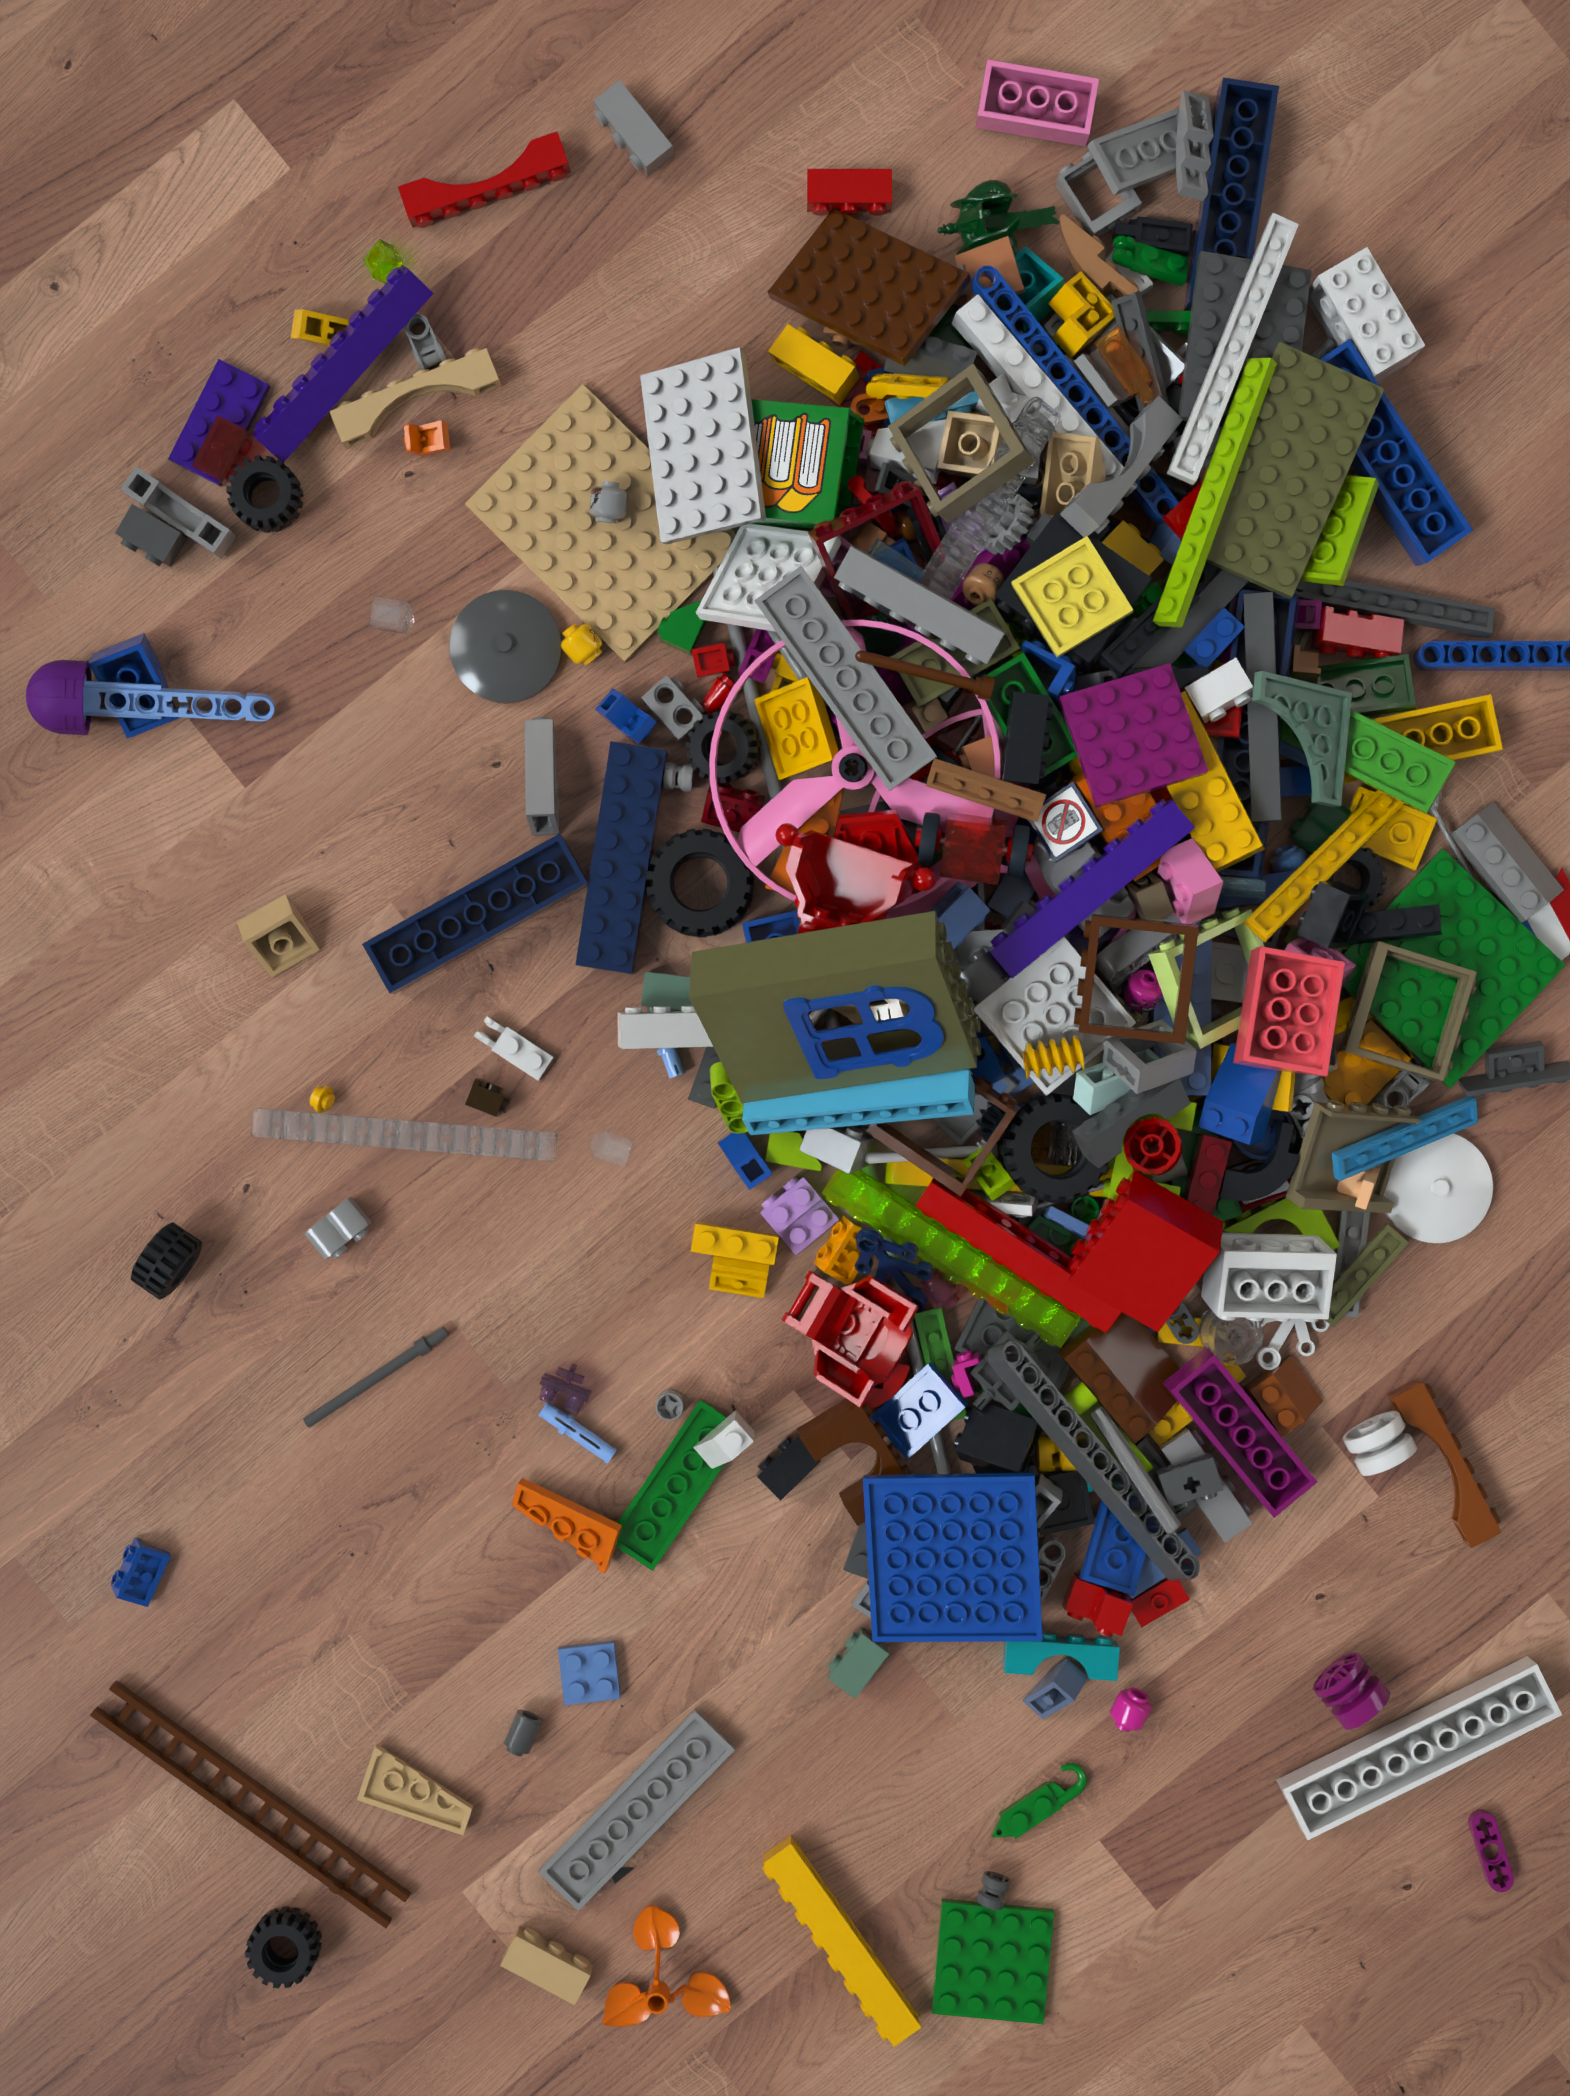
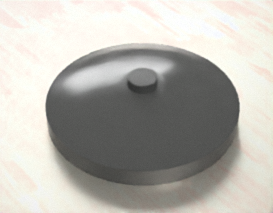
M513 590L492 591L471 601L458 615L450 635V657L458 677L473 693L491 702L504 704L518 703L536 696L553 680L562 658V638L554 617L537 599L528 594Z

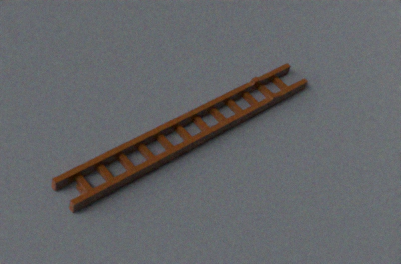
M117 1680L112 1684L109 1690L127 1702L118 1714L120 1717L116 1720L97 1706L90 1714L92 1718L329 1887L331 1892L340 1895L385 1929L389 1926L392 1918L374 1906V1902L384 1888L403 1902H406L411 1894L409 1890ZM134 1709H137L152 1720L141 1736H138L123 1725ZM157 1725L174 1736L163 1753L146 1741ZM180 1741L197 1753L186 1769L169 1758ZM202 1758H205L220 1769L209 1785H206L191 1774ZM225 1774L242 1785L231 1802L214 1790ZM248 1790L265 1802L254 1818L237 1807ZM270 1807H273L288 1818L277 1834H274L259 1823ZM293 1823L310 1834L299 1851L282 1839ZM316 1839L333 1851L322 1867L305 1856ZM339 1856L355 1868L345 1883H342L328 1872ZM361 1872L378 1883L367 1900L351 1889V1886Z

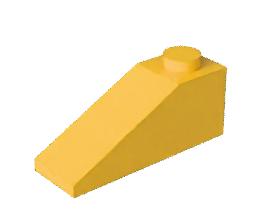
M304 309L295 310L291 339L330 347L329 343L332 337L339 331L343 332L349 325V320Z

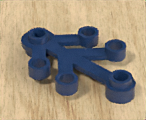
M864 1228L858 1231L856 1245L861 1254L855 1263V1269L862 1274L870 1273L874 1264L871 1256L875 1255L879 1260V1264L874 1277L889 1284L887 1278L889 1273L906 1296L919 1306L916 1313L923 1312L928 1302L926 1291L922 1288L914 1287L903 1273L915 1275L921 1280L931 1279L934 1271L932 1264L926 1261H921L918 1265L907 1262L913 1261L916 1258L919 1250L918 1246L912 1242H904L902 1245L887 1241L874 1229ZM887 1252L900 1255L904 1260L889 1256Z

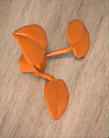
M649 1905L638 1914L634 1924L633 1935L640 1949L652 1950L655 1948L654 1980L649 1986L648 1991L642 1993L640 1988L631 1982H620L611 1987L605 2000L603 2025L624 2027L639 2024L645 2021L651 2013H663L667 2009L668 2002L673 2003L674 1999L683 1991V2007L693 2016L711 2017L731 2011V2001L725 1985L718 1977L711 1973H693L689 1978L688 1985H681L672 1994H670L668 1985L659 1980L661 1948L674 1946L680 1934L679 1924L669 1912L655 1905Z

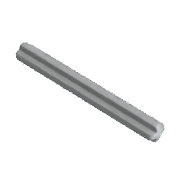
M1099 1407L1090 1414L1091 1419L1166 1533H1171L1181 1526L1179 1520L1106 1409Z

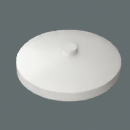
M1451 1134L1395 1158L1384 1192V1196L1394 1202L1391 1213H1385L1398 1230L1419 1241L1446 1243L1464 1237L1480 1224L1491 1204L1493 1180L1486 1159L1471 1142L1456 1134Z

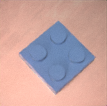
M615 1641L558 1648L564 1705L620 1699L621 1693Z

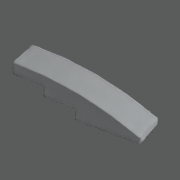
M1183 90L1180 98L1177 125V191L1179 195L1204 201L1208 195L1206 172L1211 166L1209 143L1214 137L1209 97Z

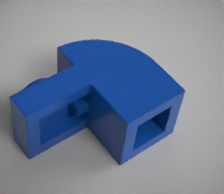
M614 688L610 690L595 709L621 733L638 744L650 735L652 727L656 724V721L650 715L640 710Z

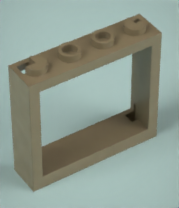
M974 364L967 367L888 425L893 435L890 438L891 443L899 453L903 452L905 456L902 460L904 466L910 474L915 473L917 480L914 483L920 488L922 495L925 496L927 494L930 500L927 503L929 510L935 517L940 515L947 523L953 521L1035 462L984 375ZM975 389L1011 451L942 500L907 437Z
M1380 941L1371 943L1339 1051L1433 1081H1444L1449 1069H1452L1453 1062L1450 1061L1452 1052L1458 1048L1461 1040V1034L1458 1033L1461 1023L1466 1021L1469 1014L1467 1003L1469 996H1472L1476 990L1474 986L1477 972ZM1386 957L1458 979L1431 1069L1359 1047Z

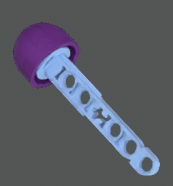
M56 660L41 666L32 675L26 688V703L34 720L51 732L69 735H88L91 716L162 719L163 716L239 720L246 717V721H267L273 716L275 710L274 700L264 693L247 692L245 696L239 692L172 689L162 688V685L92 681L89 661ZM102 692L106 693L104 699L105 706H101L103 699ZM113 693H121L126 698V704L122 707H116L111 703L110 696ZM145 694L152 696L155 700L154 707L148 709L142 707L139 703V697ZM173 697H178L179 702L188 703L189 697H193L191 703L192 711L187 710L189 704H181L179 709H174L173 704L168 702L172 701ZM202 697L211 700L213 708L209 711H201L197 707V700ZM229 699H236L241 703L242 708L239 712L232 713L226 709L225 703ZM260 700L266 701L270 705V711L266 714H259L255 711L254 704Z

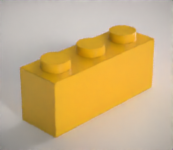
M787 324L768 350L772 361L840 405L859 379L855 362L845 355L839 357L834 354V350L823 341L817 343L811 339L812 336L801 327L795 329Z
M696 1221L691 1252L774 1265L779 1235Z

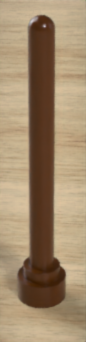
M859 650L855 654L858 662L972 690V694L977 695L979 699L989 701L995 682L993 677L983 675L982 678L976 677V679L863 650Z

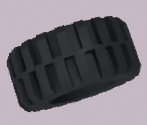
M689 829L684 833H677L671 836L670 840L662 843L655 856L653 855L646 875L647 895L653 910L659 918L671 929L683 935L698 938L716 936L734 927L744 917L751 904L754 876L753 872L734 851L726 835L721 832H714L711 829ZM695 857H706L714 860L723 868L727 877V889L724 897L717 905L705 910H695L684 905L678 899L674 889V878L677 870L684 862Z
M1049 1093L1047 1096L1037 1095L1031 1097L1027 1103L1022 1102L1019 1105L1021 1108L1001 1136L1003 1143L999 1145V1153L1003 1155L1004 1160L1001 1163L1014 1183L1024 1193L1049 1203L1074 1202V1199L1077 1197L1084 1198L1089 1195V1190L1092 1187L1097 1188L1102 1183L1099 1180L1103 1174L1107 1175L1110 1169L1107 1163L1098 1168L1088 1161L1080 1150L1076 1163L1067 1172L1057 1175L1047 1174L1041 1171L1033 1162L1031 1143L1038 1129L1048 1122L1062 1121L1076 1129L1084 1121L1092 1118L1099 1112L1089 1115L1073 1099V1096Z

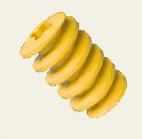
M1072 1036L1070 1045L1065 1037L1060 1039L1059 1046L1056 1045L1054 1039H1049L1047 1048L1042 1041H1038L1035 1050L1031 1043L1027 1042L1025 1050L1022 1051L1026 1079H1029L1031 1070L1035 1072L1037 1078L1041 1077L1042 1069L1044 1068L1049 1076H1052L1054 1067H1057L1060 1074H1064L1066 1065L1069 1066L1072 1073H1075L1077 1064L1081 1065L1083 1071L1085 1070L1082 1046L1077 1036Z

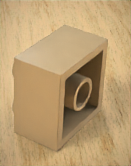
M948 410L937 468L948 475L973 478L1007 453L1008 445L990 416Z

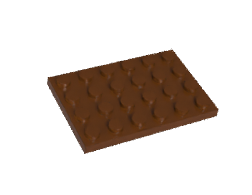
M833 208L768 290V295L770 299L905 366L966 288L971 278L968 272Z

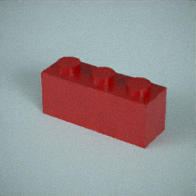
M807 169V212H813L814 215L819 216L828 215L833 208L849 216L856 215L858 212H869L870 215L874 216L891 212L892 169Z

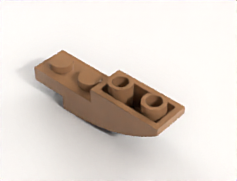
M1064 214L1059 217L1062 242L1077 274L1081 271L1105 298L1110 294L1117 299L1139 292L1138 285L1131 278H1124L1110 261H1105V246L1097 236L1093 235L1091 237L1086 233L1083 226L1076 219L1072 218L1070 220Z

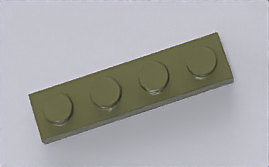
M1385 1223L1333 1281L1329 1319H1324L1332 1327H1335L1409 1244L1389 1224Z

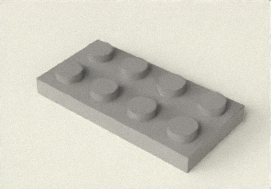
M1179 108L1093 139L1087 145L1113 196L1176 172Z

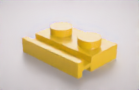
M714 1255L709 1290L764 1298L770 1264Z

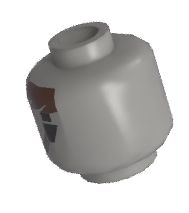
M602 481V486H596L591 491L589 512L596 517L595 521L618 524V519H623L626 515L628 494L625 490L619 489V483Z

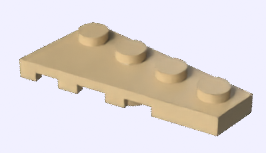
M378 1744L375 1745L357 1800L464 1835L473 1805Z

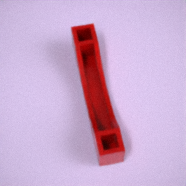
M558 131L531 140L524 152L512 165L486 180L471 184L453 185L421 178L398 186V190L412 227L424 228L433 224L436 219L456 217L462 210L482 208L488 201L508 199L514 192L523 189L524 191L534 190L540 186V183L549 180L551 182L560 181L571 171Z

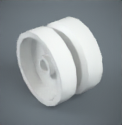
M1389 1411L1376 1415L1359 1423L1344 1434L1342 1439L1348 1451L1357 1454L1354 1462L1361 1475L1371 1476L1389 1470L1401 1464L1416 1452L1417 1446L1412 1436L1408 1433H1402L1405 1423L1399 1412Z

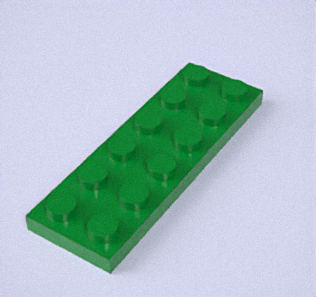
M701 1398L617 1522L622 1525L616 1547L652 1571L724 1466L722 1464L712 1469L693 1448L728 1417Z

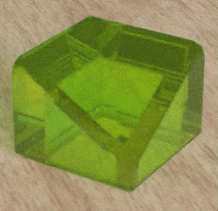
M381 239L375 243L363 259L372 278L382 283L387 282L386 278L394 268H400L401 265H404L395 246Z

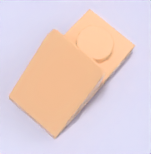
M1373 1167L1339 1181L1337 1191L1357 1198L1355 1206L1366 1210L1373 1194L1380 1168Z

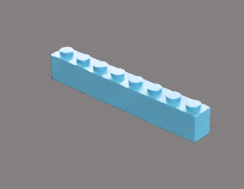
M969 1069L755 1101L744 1103L742 1120L750 1135L973 1115L975 1084Z

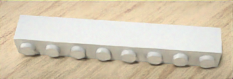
M976 295L956 312L952 321L953 326L975 351H978L980 358L996 377L1003 373L1006 375L1013 393L1030 397L1033 408L1027 411V413L1033 420L1043 421L1042 431L1048 438L1050 432L1098 437L979 295ZM1100 439L1106 481L1113 480L1119 477L1124 467Z

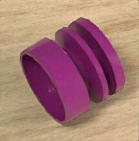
M1350 1653L1333 1662L1319 1675L1313 1685V1691L1319 1698H1322V1702L1326 1707H1332L1331 1713L1345 1730L1360 1727L1371 1720L1383 1709L1390 1698V1691L1377 1676H1370L1372 1669L1367 1664H1364L1363 1658L1358 1653Z

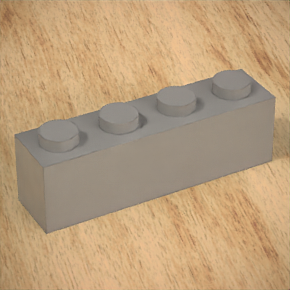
M1183 1427L1165 1443L1158 1446L1170 1465L1205 1454L1201 1448L1204 1445L1201 1437L1195 1430L1190 1432L1186 1427ZM1213 1457L1214 1462H1215V1465H1216V1468H1217V1469L1220 1468V1465L1218 1464V1462L1216 1461V1459ZM1219 1475L1223 1490L1217 1492V1496L1212 1499L1201 1500V1498H1197L1194 1500L1219 1537L1226 1543L1253 1524L1248 1517L1252 1512L1243 1500L1239 1502L1232 1494L1236 1489L1226 1476L1222 1479ZM1191 1477L1187 1478L1188 1483L1185 1485L1188 1488H1192V1482L1194 1480Z

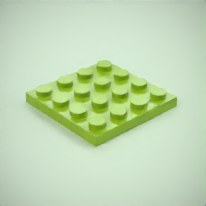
M1346 475L1300 581L1344 586L1379 486L1376 478Z

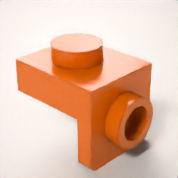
M441 420L419 426L411 423L404 425V444L408 453L423 457L450 450L448 422Z

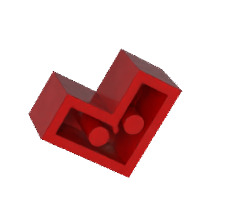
M1073 1573L1062 1602L1067 1615L1080 1621L1084 1617L1092 1620L1093 1625L1097 1627L1096 1631L1109 1637H1112L1113 1634L1122 1636L1133 1607L1129 1596L1126 1593L1079 1579L1080 1575Z

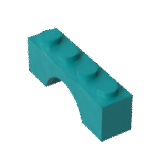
M1044 1631L1043 1641H1004L1002 1667L1004 1673L1033 1675L1038 1665L1046 1658L1054 1655H1067L1075 1658L1084 1666L1089 1679L1117 1681L1120 1647L1109 1636L1099 1635L1096 1636V1639H1085L1084 1635L1072 1633L1068 1634V1637H1057L1056 1633Z

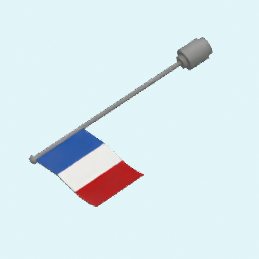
M1440 792L1430 810L1433 816L1437 818V823L1459 864L1472 876L1436 809V806L1440 805L1438 799L1443 797ZM1561 867L1554 878L1564 890L1542 909L1522 922V924L1562 961L1570 954V882Z

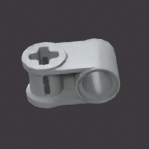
M416 313L404 328L419 368L423 370L443 362L447 358L428 319L424 315ZM416 324H424L426 326L424 333L421 335L412 334V329Z
M1400 1070L1379 1091L1376 1102L1388 1108H1394L1387 1102L1389 1093L1393 1092L1398 1099L1396 1105L1407 1107L1416 1096L1426 1089L1431 1080Z

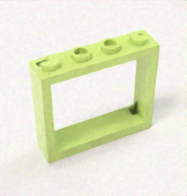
M1238 907L1224 911L1222 912L1223 917L1219 919L1211 918L1200 923L1201 928L1198 930L1197 946L1235 928L1248 966L1251 950L1260 946L1264 947V944L1255 933L1244 925L1245 920L1252 914L1251 909L1239 911ZM1179 934L1180 938L1175 941L1170 939L1161 942L1159 949L1148 954L1173 1024L1180 976L1175 957L1182 954L1184 935ZM1190 1001L1185 1040L1194 1049H1202L1238 1030L1242 1007L1200 1028Z

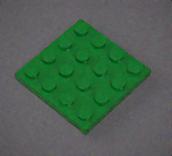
M941 1899L931 2007L932 2014L1044 2024L1054 1918L1053 1909L1004 1904L1002 1910H993L974 1901Z

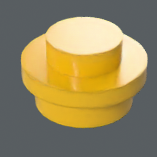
M329 1086L316 1087L310 1097V1106L314 1107V1110L318 1113L329 1110L335 1101L333 1089Z

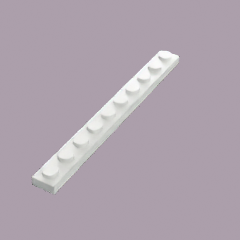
M1272 213L1269 217L1167 474L1191 485H1194L1197 481L1299 224L1275 213Z

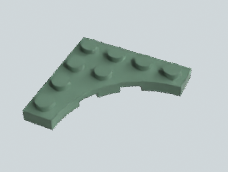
M1265 671L1255 672L1252 701L1270 708L1283 718L1292 728L1303 747L1310 769L1311 802L1330 807H1340L1352 693Z

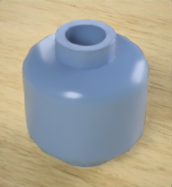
M1288 844L1274 850L1275 854L1270 858V864L1273 873L1296 871L1307 860V856L1303 848L1296 847V844Z

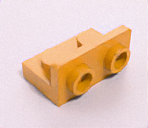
M843 1216L833 1226L831 1235L825 1245L818 1250L814 1264L823 1272L842 1283L851 1285L858 1273L855 1269V1263L861 1254L856 1245V1235L863 1228Z

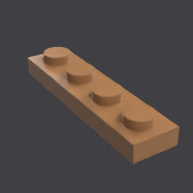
M935 758L926 784L927 787L1034 822L1038 821L1046 794Z

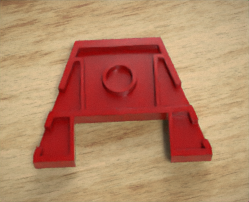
M897 810L839 815L835 838L920 865L919 868H925L924 865L918 863V853ZM913 887L912 894L920 892V890Z

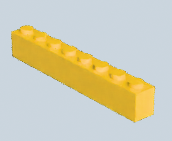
M791 1835L764 1853V1865L762 1866L764 1873L769 1880L775 1879L780 1886L778 1891L787 1904L791 1902L795 1907L796 1911L794 1913L803 1927L807 1925L812 1931L811 1938L818 1949L824 1948L829 1955L827 1960L835 1972L840 1971L844 1976L845 1980L843 1982L851 1995L856 1993L861 2000L860 2007L867 2018L873 2017L878 2024L876 2029L884 2041L889 2040L893 2047H895L921 2029L920 2016Z

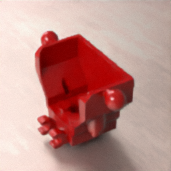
M784 823L777 828L775 833L776 840L780 845L785 847L791 846L786 870L797 895L794 905L798 907L797 918L801 919L797 934L886 919L889 910L911 896L913 887L920 891H928L933 888L936 882L935 874L929 868H919L920 865L813 830L802 834L798 832L794 825Z

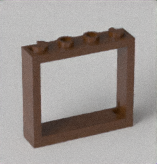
M1092 914L1091 921L1085 920L1083 938H1089L1088 950L1082 949L1080 967H1086L1085 979L1079 978L1077 996H1082L1081 1007H1075L1074 1024L1079 1025V1033L1185 1044L1199 930L1198 925ZM1100 926L1184 935L1173 1032L1089 1023Z
M972 1074L975 1092L1005 1111L1006 1114L964 1176L887 1123L870 1124L866 1130L868 1134L959 1196L964 1193L1021 1108L1016 1105L1017 1101L1011 1095L1005 1092L1000 1094L992 1088L993 1084L981 1076L976 1078Z

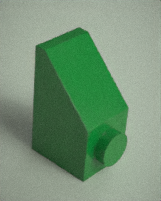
M702 600L671 611L668 618L663 617L657 633L660 634V642L688 655H692L691 649L695 648L707 620L699 619L696 614Z

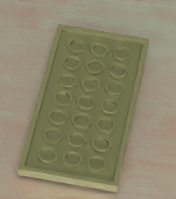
M1279 342L1272 355V359L1277 365L1206 562L1291 599L1385 388Z

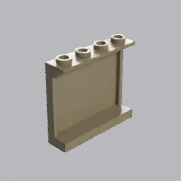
M1328 1100L1327 1103L1315 1102L1286 1198L1302 1209L1391 1213L1394 1202L1386 1198L1384 1192L1395 1158L1375 1166L1380 1168L1373 1194L1365 1210L1355 1206L1357 1198L1337 1191L1339 1180L1334 1178L1331 1153L1404 1122L1420 1123L1421 1119L1411 1114V1109L1402 1105L1388 1108L1378 1103L1366 1106L1354 1101L1350 1102V1105L1335 1100Z

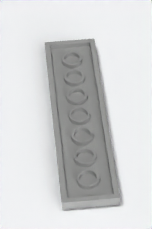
M802 566L754 600L889 791L932 762L934 758H937V755L873 665L856 660L855 654L861 648Z
M695 1708L539 1868L538 1873L579 1911L735 1751V1746Z

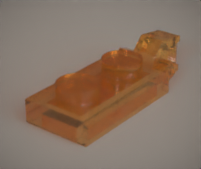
M1118 326L1094 342V347L1130 397L1136 393L1144 406L1154 400L1155 395L1148 386L1152 382L1150 372Z

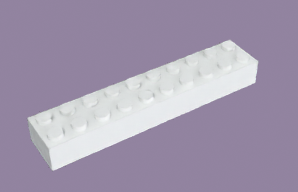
M1526 1656L1276 1781L1306 1839L1310 1840L1561 1716L1562 1713L1538 1665Z

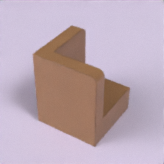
M1294 644L1289 678L1315 683L1321 675V668H1318L1319 653L1300 651V645Z

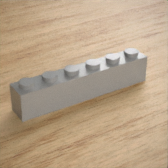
M856 546L849 548L834 576L835 579L840 581L838 586L852 594L857 590L865 595L863 599L865 602L876 608H879L880 605L887 607L891 610L890 616L903 623L906 619L916 624L914 629L927 637H930L931 633L940 637L941 645L952 651H955L956 648L961 649L967 653L965 658L980 666L982 662L985 664L990 662L1006 634V631Z

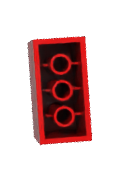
M1134 1170L1128 1179L1124 1177L1116 1188L1117 1194L1113 1200L1110 1198L1106 1200L1101 1209L1102 1215L1098 1220L1094 1218L1086 1230L1087 1235L1084 1240L1078 1239L1071 1252L1074 1254V1257L1068 1266V1269L1071 1270L1069 1282L1159 1332L1219 1254L1224 1221Z

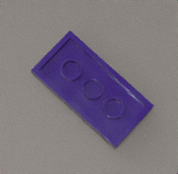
M218 359L168 460L221 487L271 388L270 385Z

